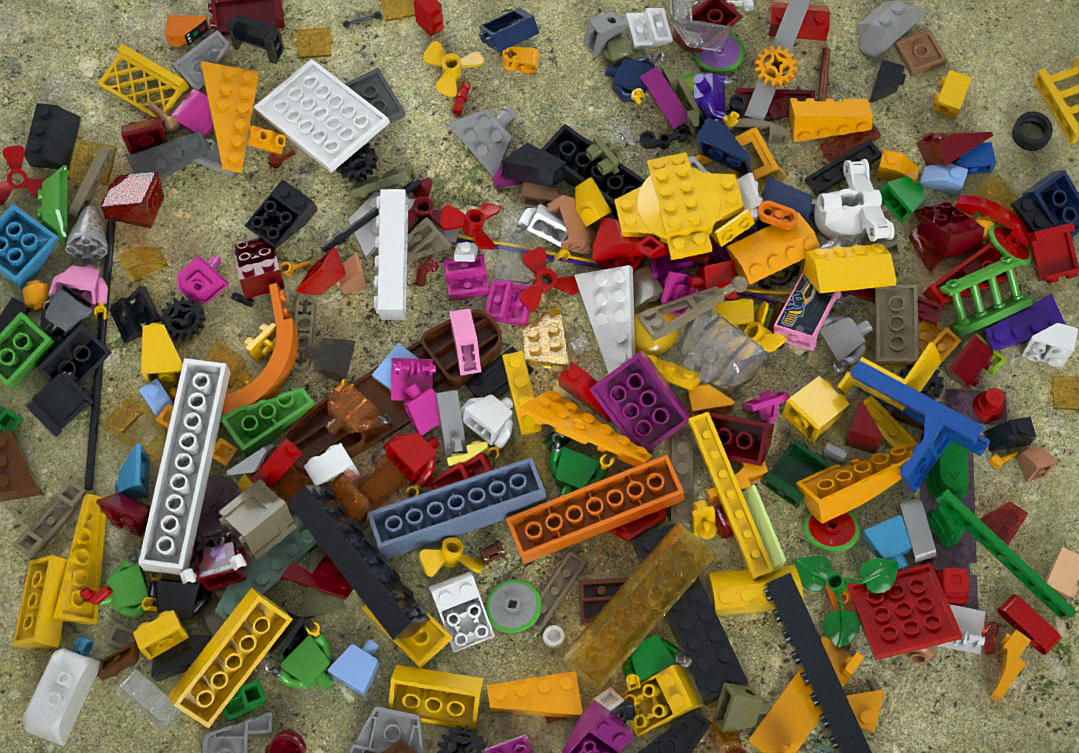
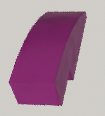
M657 66L641 75L642 83L658 110L661 111L669 127L675 129L686 122V110Z

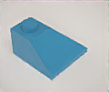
M141 444L135 445L119 471V480L115 481L116 493L132 499L149 498V456Z

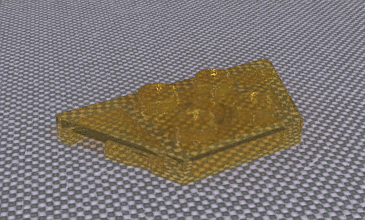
M558 307L522 329L525 358L528 365H542L547 368L557 365L562 366L563 370H570L561 307Z

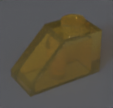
M135 247L118 255L130 282L168 266L160 247Z

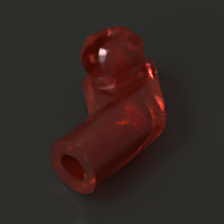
M428 259L418 267L415 281L416 286H425L427 273L437 271L439 267L438 262Z
M995 622L987 623L981 633L982 637H985V654L996 653L994 641L999 633V625Z

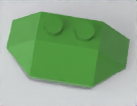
M63 165L42 182V190L38 189V202H42V208L38 207L37 220H41V224L59 237L57 242L61 246H66L68 165Z

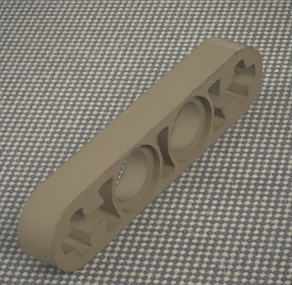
M101 146L70 205L69 216L78 219L83 208L89 205L112 160L114 152L112 149Z
M309 295L299 297L295 309L294 322L298 328V341L301 339L308 340L306 347H298L293 369L298 373H305L311 366L316 306L314 299ZM305 302L309 303V306H307V314H304L303 305L305 304ZM302 320H308L310 325L302 329L299 327V323ZM299 353L303 354L304 362H306L302 366H298L297 363L300 361Z

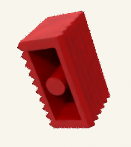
M414 0L415 22L430 36L441 32L444 28L442 3H439L437 0Z

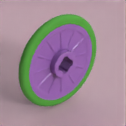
M727 32L702 53L694 52L695 61L702 69L717 74L727 73L737 68L745 55L744 45L741 40Z

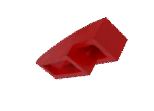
M481 453L465 463L460 462L427 482L426 487L428 492L494 469L488 457Z

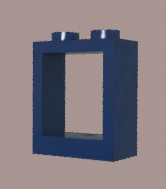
M520 7L479 26L481 31L479 37L482 43L498 53L540 34L534 16Z

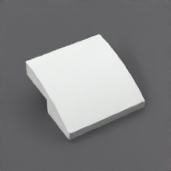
M646 8L644 13L625 14L628 20L626 28L633 50L648 49L672 43L673 38L664 8Z

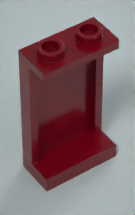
M282 0L208 1L209 13H212V18H209L210 28L215 31L218 30L223 36L230 35L228 24L231 19L233 20L236 13L278 27L279 29L285 28Z

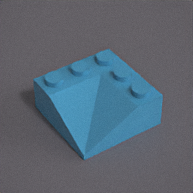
M14 204L0 217V275L22 291L27 282L33 281L37 277L59 237Z

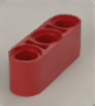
M1012 594L997 610L1010 626L1031 640L1030 644L1043 655H1047L1061 640L1060 634L1016 594Z

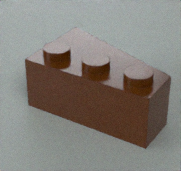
M645 577L579 580L580 625L584 626L644 602L647 599Z

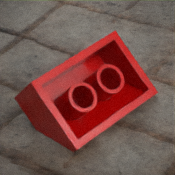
M770 3L768 36H776L789 3ZM809 5L796 39L826 41L830 28L829 7Z

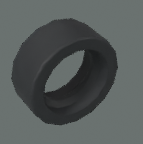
M1036 111L1021 114L1016 120L1012 130V137L1020 148L1027 151H1038L1049 142L1053 126L1049 118L1044 114ZM1032 123L1039 126L1044 132L1041 139L1028 138L1021 131L1022 125Z

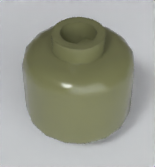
M625 37L610 40L607 43V49H604L607 61L611 60L613 65L621 64L624 59L630 60L631 56L634 55L632 43L630 40L627 41Z

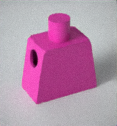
M416 382L405 388L411 399L405 402L403 406L415 433H419L422 436L439 424L436 392L432 388H425L421 391Z

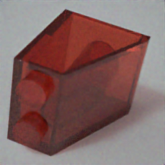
M159 172L115 176L113 183L109 184L106 198H103L101 201V210H103L105 219L151 229L165 198Z

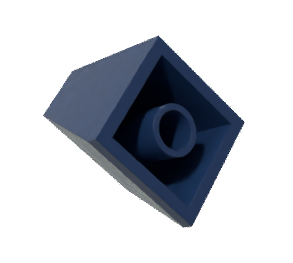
M767 177L762 198L763 202L772 201L794 209L800 213L811 227L812 222L809 221V216H813L815 204H812L813 196ZM759 219L756 230L759 231L771 224Z

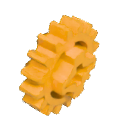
M771 45L769 51L764 48L762 54L758 53L757 60L754 63V66L757 67L754 70V74H759L757 80L763 79L764 86L769 83L771 89H773L774 85H777L780 89L782 83L788 86L789 79L794 80V74L797 73L798 69L794 67L797 65V60H792L794 53L788 54V48L782 51L781 45L777 49H774L773 45ZM767 58H769V61H768V62H765V64H763V62H764ZM789 69L788 73L782 76L783 72H786Z

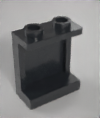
M236 13L233 20L229 21L228 31L235 50H239L241 44L245 42L265 49L269 62L273 64L278 63L284 51L278 27Z
M62 370L24 404L55 437L63 432L62 429L88 405L94 403L91 399L92 393L86 387L81 389L76 383L79 380L70 371L66 373Z

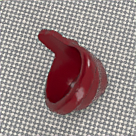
M289 728L276 734L271 744L267 745L265 753H306L307 747L302 736Z

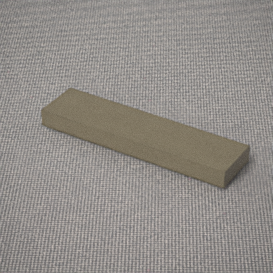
M569 550L540 593L542 600L541 613L537 621L530 627L538 634L542 633L588 564V561Z

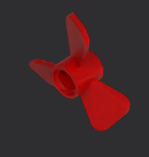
M20 145L3 149V156L11 171L7 174V181L0 182V206L4 205L13 189L21 190L26 188L38 199V189L42 190V182L46 180L30 179L21 170L25 149ZM15 174L23 176V182L19 185H15L12 182V177Z
M483 203L479 209H470L464 214L451 205H445L442 209L440 228L442 230L462 228L465 235L474 238V243L478 248L493 250L495 244L483 231L486 219L500 213L501 206Z
M537 247L523 255L522 262L536 275L533 279V285L523 290L519 295L520 301L530 312L537 310L542 294L548 293L553 287L571 296L577 294L578 284L575 277L557 278L556 273L552 269L547 268L546 250L543 247ZM541 278L547 279L549 284H544Z

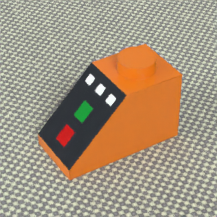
M168 15L165 36L168 45L175 47L189 46L209 31L210 26L206 16Z

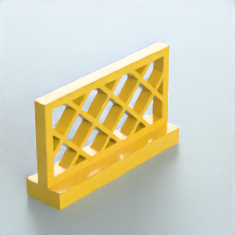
M122 43L117 49L119 54L97 83L103 89L151 117H157L146 107L151 101V93L160 91L161 100L153 101V103L156 105L162 104V111L168 114L182 92L186 93L190 88L184 79ZM122 60L126 61L128 69L118 71L119 63ZM141 70L144 78L134 80L132 72ZM129 73L130 81L120 83L119 75ZM116 76V85L108 86L105 84L109 78ZM158 80L159 87L149 89L148 81ZM145 82L146 90L136 92L135 84ZM131 86L132 94L123 95L121 88ZM173 89L175 93L172 97L165 98L163 90ZM147 95L148 103L138 104L137 97Z

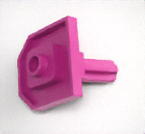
M198 255L178 273V289L188 299L191 297L194 303L198 301L199 303L207 304L228 286L229 282L216 271L221 264L220 257L211 255L206 262Z
M669 271L668 275L657 278L664 289L661 303L666 304L667 302L694 294L695 289L688 288L687 280L689 276L696 275ZM689 306L669 314L682 315Z
M771 390L758 393L759 397L741 403L744 410L756 411L757 418L761 422L773 424V421L777 419L778 404L788 400L790 394L785 391L771 393Z

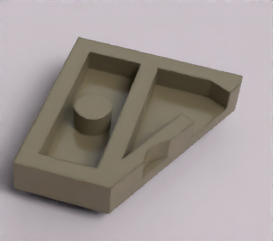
M426 217L408 234L407 257L413 261L451 248L453 245L432 221Z

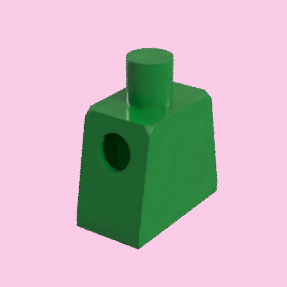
M908 176L889 181L880 190L882 202L900 223L926 199V195L923 193V185L919 182L915 183Z

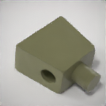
M724 683L712 720L722 732L753 728L757 723L759 714H767L769 712V703L763 701L762 697L752 687Z

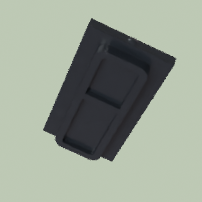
M513 346L464 383L474 397L484 398L488 395H493L498 399L510 390L502 355L518 352ZM525 360L528 374H531L534 369Z

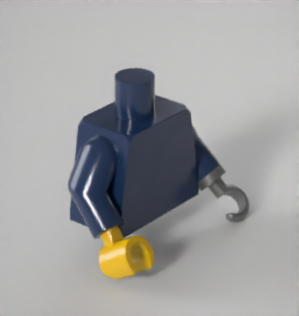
M660 52L657 56L651 55L644 58L624 59L619 68L608 65L605 76L613 78L612 89L622 102H633L639 105L642 98L646 97L645 92L647 90L640 76L654 68L659 59L663 61L666 55L664 52Z

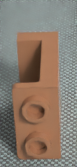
M561 195L547 204L550 212L560 214L563 217L568 239L560 243L561 247L582 254L593 252V244L597 233L594 224L585 226L576 210V200Z

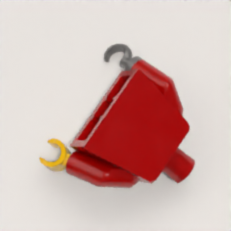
M419 433L411 435L397 434L380 448L381 452L377 451L372 454L371 461L374 464H378V462H375V456L383 457L385 455L411 484L416 483L415 486L407 488V495L409 496L412 490H416L415 496L421 495L420 488H424L433 475L437 454L435 449L439 447V442L433 436L425 440Z

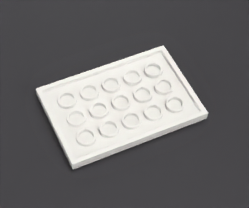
M312 59L254 106L256 113L331 173L390 123L388 117Z

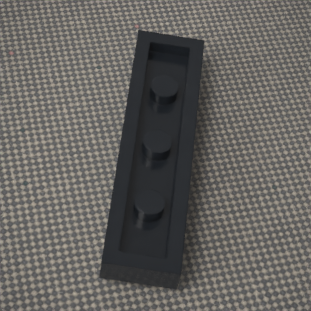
M869 140L806 177L805 183L818 196L846 179L843 173V165L846 160L859 162L862 159H866L870 165L879 160L882 153Z

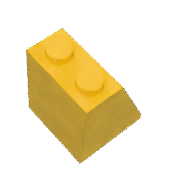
M159 323L144 325L141 373L147 384L158 379L162 387H178L183 363L165 326Z
M818 376L786 401L782 417L813 444L847 412L850 404L843 394H838L833 389L832 384L828 380H823Z

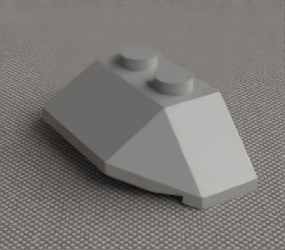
M898 0L883 2L858 24L860 51L876 59L927 14V10L912 3Z

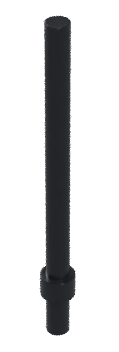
M415 178L401 189H405L406 194L421 185V181ZM377 206L342 232L338 231L335 233L331 240L320 247L321 250L327 253L336 245L340 246L343 244L347 237L379 215Z

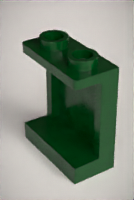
M793 439L772 470L766 474L762 485L795 508H798L803 502L805 495L799 492L796 482L826 469L829 463L821 454L809 450L805 443Z

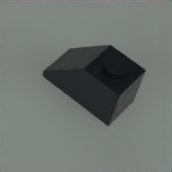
M882 59L869 102L873 103L897 92L899 85L903 86L907 75L903 74L904 65Z
M1031 417L1009 420L983 432L984 436L990 440L988 445L989 452L1027 446L1036 438Z

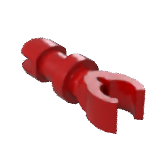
M465 81L461 83L460 92L456 95V102L453 107L454 115L461 116L464 103L468 99L467 93L470 90V82L466 86Z

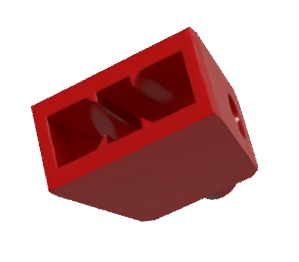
M734 260L698 268L696 276L688 277V288L698 289V292L715 286L721 289L731 284L732 280L736 277ZM734 291L725 295V300H736L737 292Z

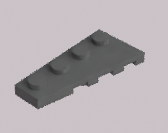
M199 131L129 155L127 159L140 188L145 191L204 155L211 148L204 134Z

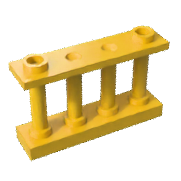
M1076 56L1070 69L1050 75L1044 68L1037 72L1033 80L1070 144L1076 143L1079 140V122L1073 116V114L1079 112V104L1069 107L1065 103L1064 98L1079 93V85L1060 91L1054 83L1074 75L1079 79V56Z

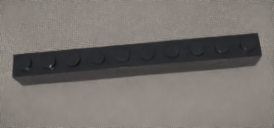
M791 573L767 582L764 585L766 588L763 590L767 602L771 601L775 610H772L776 622H781L784 628L781 631L786 644L790 643L793 648L791 656L795 664H800L803 672L800 673L804 685L810 686L812 694H809L814 707L818 706L822 715H819L823 727H828L831 736L828 738L833 749H838L839 753H872Z

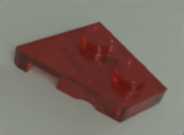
M921 224L910 233L908 238L927 269L932 272L946 256L935 249Z
M1009 501L1000 508L987 513L980 520L1008 546L1027 517L1028 512Z

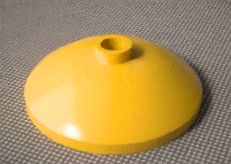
M657 300L647 304V309L662 305V303ZM667 313L663 315L668 323L676 318L675 314ZM635 314V354L642 349L646 354L654 356L667 352L677 339L678 329L653 341L639 322L638 314Z

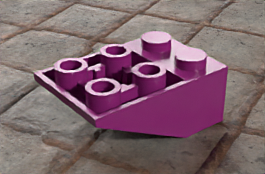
M594 700L579 717L562 753H620L633 739L634 734L627 723L624 724L622 718Z

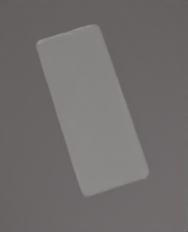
M512 202L505 204L494 275L495 280L512 281L513 283L529 284L531 282L532 271L524 265L522 257L525 253L536 248L537 235L526 229L521 234L514 233L516 238H521L520 241H515L512 239L511 233L513 230L518 229L517 224L524 211L528 208H537L538 205Z

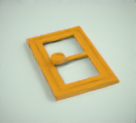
M757 127L735 137L741 146L752 142L764 166L753 171L755 181L779 170ZM700 154L695 156L702 166L713 161ZM728 168L731 174H735L736 180L739 179L736 172Z

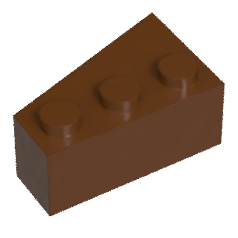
M11 430L0 432V502L43 495L18 438Z

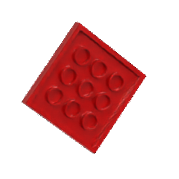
M931 562L898 570L893 586L890 590L881 594L869 591L866 583H848L853 606L875 661L962 639L961 630Z

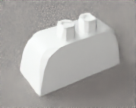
M64 648L55 651L23 716L25 731L64 746L97 676L100 661Z

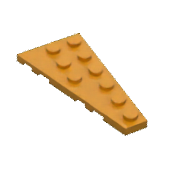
M201 61L200 67L207 92L222 170L242 173L259 72Z
M545 391L521 406L517 412V415L522 417L527 414L536 418L535 423L540 425L544 423L554 426L553 428L556 432L586 445L587 442L597 445V450L603 453L605 451L615 453L617 459L635 467L651 461L653 457L645 448L635 445L629 438L613 431L609 425L599 422L592 414L585 413L576 404L563 399L555 391Z

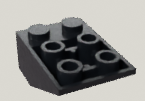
M282 179L244 226L276 249L303 228L318 211V208L313 200Z

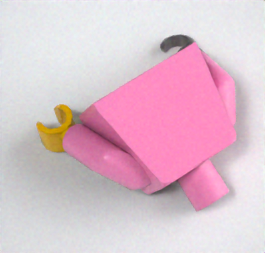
M90 264L85 265V267L73 265L65 272L54 277L47 296L50 299L43 305L45 312L47 305L50 304L62 282L93 305L98 303V306L94 308L95 318L97 319L99 312H103L104 320H106L107 310L104 304H107L108 286L105 280L100 277L98 269H95Z

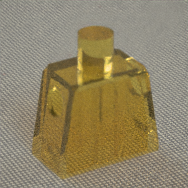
M216 340L204 361L227 364L230 371L227 389H232L236 381L246 385L251 378V373L244 370L246 366L244 359L222 342Z

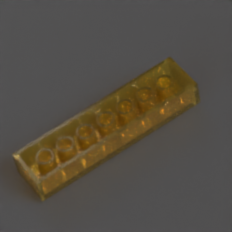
M678 521L562 655L565 664L599 691L717 554Z

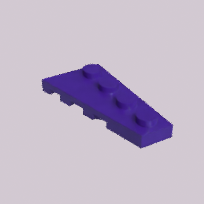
M1050 294L1035 302L1032 306L986 329L983 335L988 347L992 351L1028 343L1033 335L1056 323L1066 324L1053 295Z

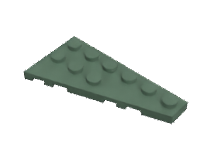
M290 508L288 510L297 528L258 560L250 557L251 562L245 566L246 580L228 585L215 609V615L223 622L227 620L251 587L265 596L281 581V576L292 561L298 564L319 544L296 513Z

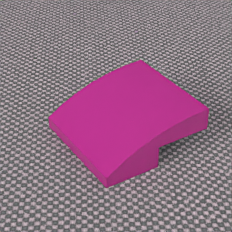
M195 89L188 94L171 115L175 116L179 125L186 128L190 134L200 131L206 138L214 128L207 95Z
M483 254L477 255L475 262L455 261L454 258L443 260L449 301L489 295Z
M492 280L485 312L497 322L527 326L530 311L520 301L519 295L523 290L532 285H514L512 281Z

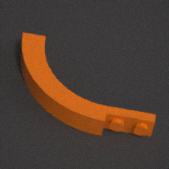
M277 283L269 285L277 329L276 343L272 356L263 371L251 383L225 396L223 406L225 416L240 406H250L263 399L265 401L272 399L283 387L293 369L298 350V328L291 318L288 308H285V301H287L286 292L284 289L281 290Z

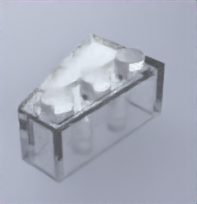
M131 667L114 686L117 690L115 695L124 703L129 700L134 705L132 710L141 718L144 714L150 718L149 725L158 732L161 729L166 732L183 713L173 706L167 695L134 667Z

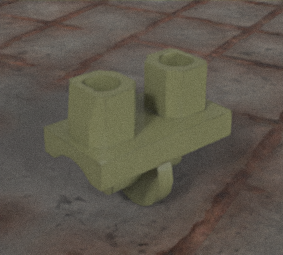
M599 136L593 138V144L586 149L587 157L591 161L598 157L602 159L601 162L597 163V168L602 175L611 171L614 174L619 172L618 165L620 161L618 159L622 157L619 153L622 146L618 142L612 144L610 141L605 144Z

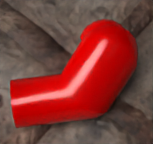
M107 584L99 591L90 590L89 587H84L80 591V597L83 598V601L93 605L100 604L113 594L112 588Z

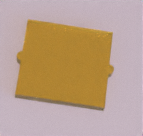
M380 0L385 22L398 19L401 21L403 18L415 16L413 0Z
M330 27L296 30L297 42H295V46L297 47L298 59L332 56L331 44H333L330 35Z
M1053 375L1052 391L1050 392L1053 395V409L1079 410V377Z

